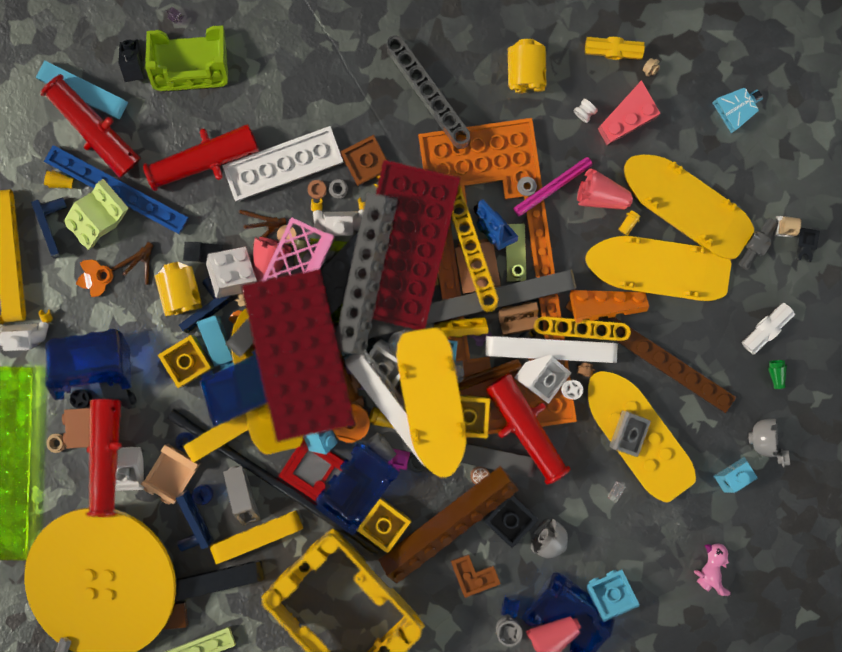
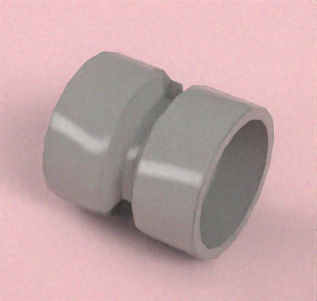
M511 616L502 617L497 622L496 633L499 641L505 646L517 645L522 638L519 622Z

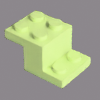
M103 179L97 183L90 194L74 202L64 219V223L76 235L79 242L89 250L95 246L101 236L118 226L129 208Z

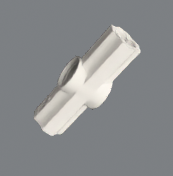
M782 303L772 314L766 316L756 325V329L742 342L743 346L752 354L757 353L768 341L773 340L781 332V328L795 315L792 308Z

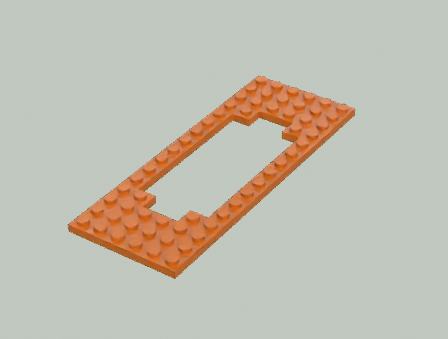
M532 118L466 127L470 133V142L464 149L456 148L444 131L418 134L423 169L460 177L459 185L466 205L465 186L502 181L505 200L524 197L525 200L530 197L521 195L517 189V184L523 177H531L535 180L537 184L535 192L542 188ZM458 135L456 139L458 141H465L466 137ZM529 183L523 185L526 190L531 188ZM543 200L526 212L535 278L555 274L545 202ZM451 223L438 272L442 300L461 296ZM558 293L539 297L541 317L561 318ZM464 316L447 319L445 321L464 319ZM542 320L543 331H546L548 323ZM560 322L558 330L564 333L562 322ZM467 335L448 337V340L458 341L456 361H454L457 380L491 368L489 356L470 359ZM544 335V339L565 340L564 336ZM557 360L569 370L568 360ZM518 372L510 373L530 407L534 408L540 403H545V410L537 414V419L542 427L577 422L574 399L564 397L561 388L548 404L514 378ZM503 376L460 390L459 394L490 397L485 388ZM490 397L488 434H495L505 428L508 422Z

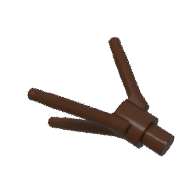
M244 210L239 211L240 214L265 221L244 225V229L266 226L267 231L261 237L266 238L279 226L286 225L285 217L272 218Z
M147 242L137 253L112 267L111 270L115 271L133 261L123 272V275H127L141 261L145 263V284L148 285L149 256L154 245Z

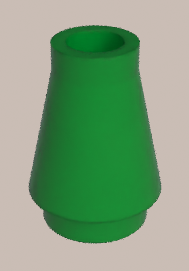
M785 360L770 361L768 370L774 389L785 388L787 371Z

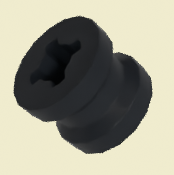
M85 389L75 390L70 395L71 405L78 409L88 407L92 400L91 393Z

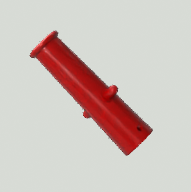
M62 74L57 75L43 87L40 95L46 96L87 141L84 144V149L90 150L93 148L115 174L121 178L141 160V157L110 127L113 123L111 117L103 120L63 80L64 76Z
M249 124L212 139L209 138L207 130L202 128L199 131L202 139L200 144L150 165L144 163L143 169L150 187L153 191H157L160 186L209 169L213 170L217 180H221L223 177L220 169L221 165L259 152Z
M510 373L485 388L508 422L507 426L499 431V437L504 438L511 432L515 433L546 478L544 482L547 485L565 476L571 468L565 466L537 419V414L545 410V403H540L534 408L530 407Z
M95 399L90 401V446L87 447V452L89 453V512H86L87 517L117 516V513L114 512L118 449L122 447V444L119 442L121 401Z

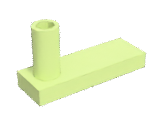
M508 224L518 235V241L506 247L507 282L526 281L525 224Z

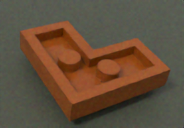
M469 554L451 560L464 598L500 585L494 565L475 572Z

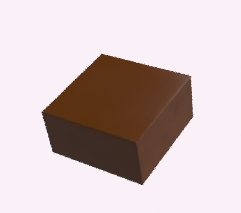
M186 601L174 602L172 613L162 630L186 628L188 626Z

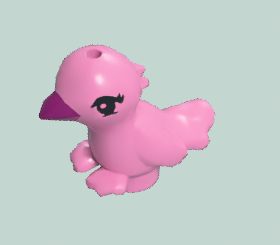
M720 543L704 545L708 553V562L701 572L694 570V573L700 577L696 582L707 592L713 587L719 595L729 596L731 592L725 589L721 583L722 574L720 570L721 566L726 568V564L729 563L728 550Z

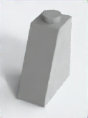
M242 466L230 467L223 473L233 515L242 525L261 520L246 471Z

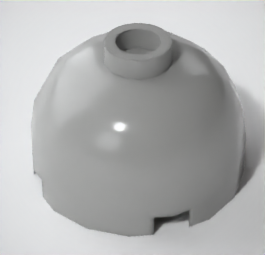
M776 418L763 419L757 422L753 427V432H749V444H753L754 450L762 456L778 457V450L776 448V445H778Z
M545 520L534 532L538 534L535 541L531 540V550L535 554L546 559H552L564 553L567 549L568 534L564 526L556 520Z

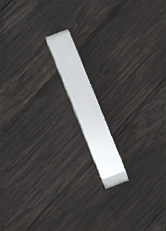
M486 336L485 356L538 359L551 355L556 360L617 363L618 343Z
M366 350L364 355L352 354L345 360L347 367L421 462L412 444L404 399Z

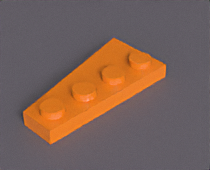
M571 290L569 295L575 323H581L584 319H590V321L598 320L602 316H608V318L616 317V314L620 313L629 315L647 312L649 308L645 292Z

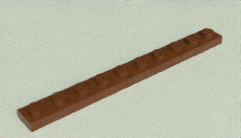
M569 300L565 308L573 313L571 300ZM602 316L598 320H593L623 323L615 317L608 318V316ZM603 325L597 327V330L605 334L606 329ZM618 327L616 335L622 338L625 330L622 327ZM630 328L631 333L628 339L616 341L723 413L728 411L736 399L734 395L632 328Z

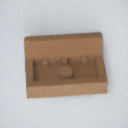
M525 302L515 307L505 306L499 310V321L503 335L534 330V322L538 319L537 302Z

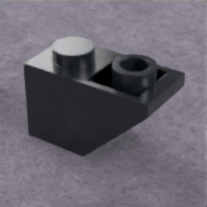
M127 39L119 42L118 63L125 82L144 79V66L138 39Z
M124 371L98 379L104 398L121 401V406L127 409L136 408L135 403H137L134 392L130 391L129 385H131L129 376L124 374Z

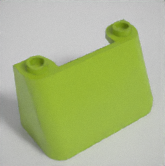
M224 26L209 27L206 30V37L171 40L161 30L147 31L145 68L152 88L158 91L225 86L228 83Z

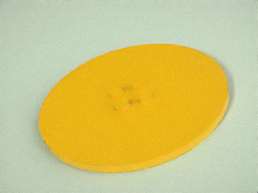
M89 507L76 509L61 515L46 526L37 536L26 560L24 575L25 591L35 618L46 633L59 643L62 637L70 639L71 645L69 650L72 652L139 651L153 641L162 631L174 607L176 579L170 556L164 545L144 523L119 510L114 509V512L117 513L116 517H87L86 512H89Z

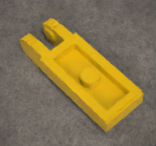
M485 317L448 320L434 324V327L441 329L447 338L449 336L462 337L464 335L480 336L488 333Z

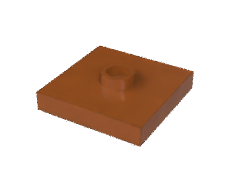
M375 135L340 151L357 186L379 176L383 160H387Z

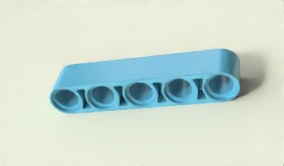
M47 61L43 62L36 76L38 80L47 84L54 77L62 74L64 76L63 80L88 105L120 120L128 104L127 101Z

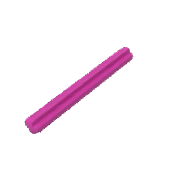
M584 158L515 206L513 210L516 215H523L593 165L590 158Z

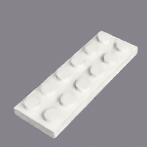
M329 126L224 164L222 167L234 200L238 202L344 162L332 129Z

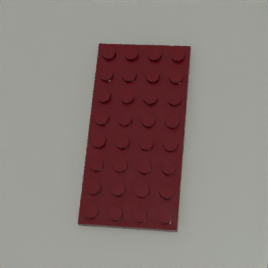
M383 160L376 195L397 199L372 319L416 330L425 329L460 177Z
M320 269L241 285L276 443L355 425Z

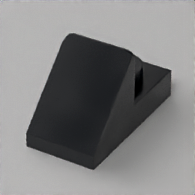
M185 242L183 261L206 263L208 254L223 251V245Z

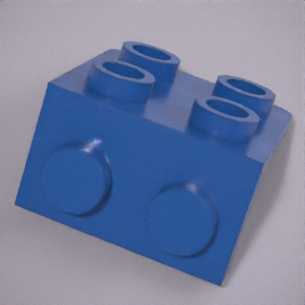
M484 200L479 201L476 224L479 231L487 236L490 244L500 250L517 242L518 235L497 211L494 212Z

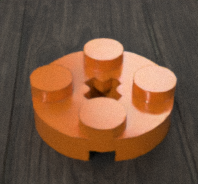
M350 403L356 425H352L351 428L346 426L333 429V432L339 440L354 443L367 434L370 427V418L367 410L362 406Z

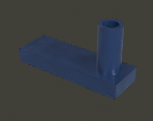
M61 197L41 204L39 200L32 201L31 204L52 258L59 257L60 253L45 215L67 208L65 200Z
M210 276L204 279L202 284L213 300L179 324L182 331L187 334L198 326V321L211 317L234 300L232 296L216 298Z
M189 490L183 491L176 497V500L194 534L177 542L178 548L182 552L197 545H200L201 549L207 548L214 539Z

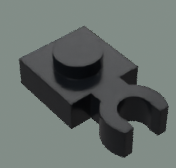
M800 227L796 247H800L801 251L796 256L797 261H801L802 255L805 254L807 255V262H812L813 254L811 250H817L819 230Z

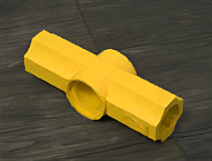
M587 37L585 54L605 56V58L620 60L622 58L642 60L645 46L644 42L626 41L620 37H608L607 39Z

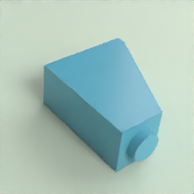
M212 316L198 321L197 325L214 366L220 365V368H225L231 364L233 358L231 349L225 345L228 337L221 317Z

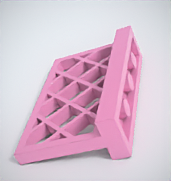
M291 217L262 281L273 277L278 278V275L286 272L291 275L290 271L300 267L303 272L320 269L333 243L334 236ZM294 223L302 228L303 234L292 238L290 229ZM313 233L320 235L319 242L310 246L307 235ZM305 236L308 247L297 251L293 240ZM292 241L295 252L284 255L282 251L283 244ZM310 250L311 260L302 264L298 253ZM296 254L300 265L289 268L285 258ZM283 259L287 269L276 273L273 266L276 261Z

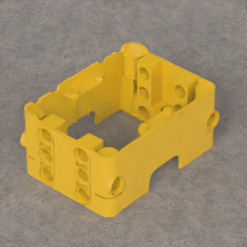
M333 528L315 541L262 595L264 608L274 616L306 652H330L307 626L300 628V622L281 602L298 587L299 583L312 569L316 570L330 554L340 547L361 569L355 575L354 580L362 590L379 606L389 599L404 615L381 639L377 638L374 641V645L367 652H380L379 648L381 646H387L390 650L389 652H407L420 638L421 630L425 627L420 616L393 588L388 587L369 567L366 559L338 530ZM304 561L310 565L308 570H303L300 567Z

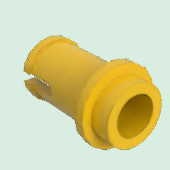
M632 210L626 213V219L618 228L620 232L629 236L635 224L640 222L639 218L641 217Z

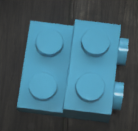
M613 570L607 573L604 578L600 579L597 577L592 579L587 585V591L597 607L603 622L639 607V602L623 570L618 572Z

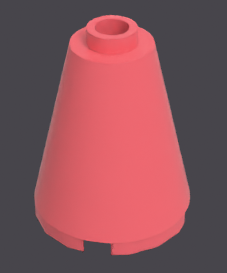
M588 169L584 175L587 176L586 181H581L577 201L580 203L578 205L621 210L631 206L633 196H631L629 190L595 169Z
M255 237L252 268L257 280L256 282L262 281L279 241L265 237H259V239ZM284 244V247H282L283 254H290L292 248ZM283 259L275 262L273 267L276 273L280 272L284 266Z
M569 616L528 629L525 632L528 638L531 639L536 652H561L580 634L579 629H581V626L576 618L572 619Z

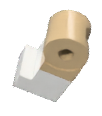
M776 217L778 225L775 228L774 236L794 237L799 234L801 227L800 218Z

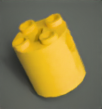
M521 39L508 48V87L510 90L515 91V93H526L527 89H534V92L545 91L547 86L546 47L534 39Z
M180 262L164 265L161 271L154 276L165 317L202 308L192 266Z

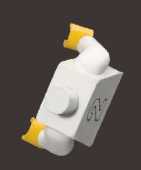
M320 198L319 203H314L313 199H311V210L313 211L316 229L333 236H352L359 231L365 205L361 198L358 199L359 211L322 212L323 200Z
M48 309L46 314H44L43 310L39 311L38 314L42 321L40 323L4 326L5 322L3 321L1 311L0 346H2L3 351L30 350L42 343L47 335L48 323L53 320L50 310Z

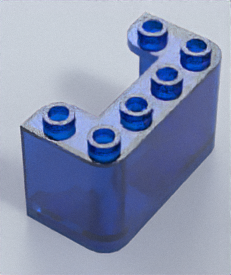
M117 329L90 332L78 336L71 335L60 339L53 338L46 342L45 386L54 400L64 399V393H71L72 387L108 382L109 386H114L113 383H118L122 389L132 388L130 347L123 334Z
M364 442L361 445L357 443L350 453L353 455L350 460L345 459L340 466V469H342L338 476L336 474L333 475L328 482L331 486L327 491L322 490L315 500L317 502L315 508L351 535H354L365 517L391 485V481L395 480L400 474L399 468L371 450Z

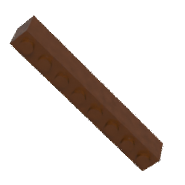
M499 466L378 559L387 577L396 584L402 581L424 562L449 545L454 539L465 533L471 526L482 520L484 516L495 510L501 503L512 497L519 489L510 475Z

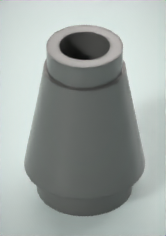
M376 433L368 441L370 449L387 461H390L396 455L384 435Z

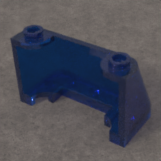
M256 350L251 351L252 356L214 374L212 371L201 375L202 380L199 382L210 420L214 427L267 403Z
M554 572L548 578L521 617L527 625L537 627L540 623L544 625L569 616L572 619L576 618L581 629H579L580 634L570 643V652H596L611 636L615 617L603 622L590 595L559 572Z

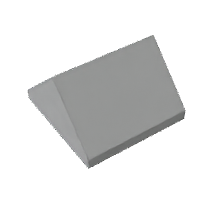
M622 410L609 447L638 457L651 421Z

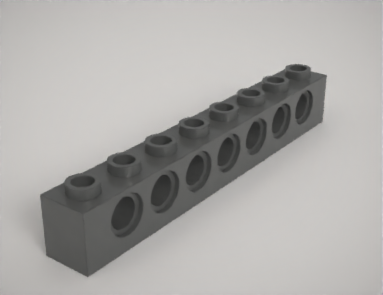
M371 193L366 195L336 335L338 350L364 355L377 292L380 287L381 273L384 268V259L388 250V241L392 231L397 199Z

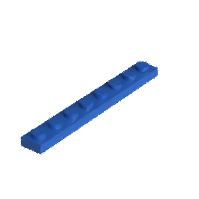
M52 145L44 160L45 163L92 188H95L97 183L104 179L127 207L179 235L189 219L185 215Z

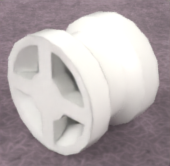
M583 99L581 105L573 110L585 123H588L590 117L598 112L596 107L587 99Z
M568 380L562 385L561 391L567 399L575 400L581 397L583 386L576 380Z

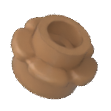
M582 362L581 366H577V374L591 377L596 370L589 363Z

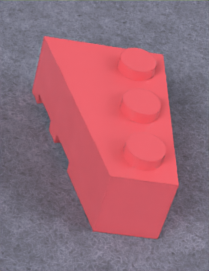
M642 80L598 128L607 145L652 121L661 114Z

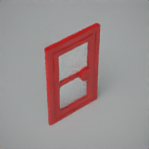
M304 438L278 476L344 521L372 481V478L331 451L327 454L309 451Z

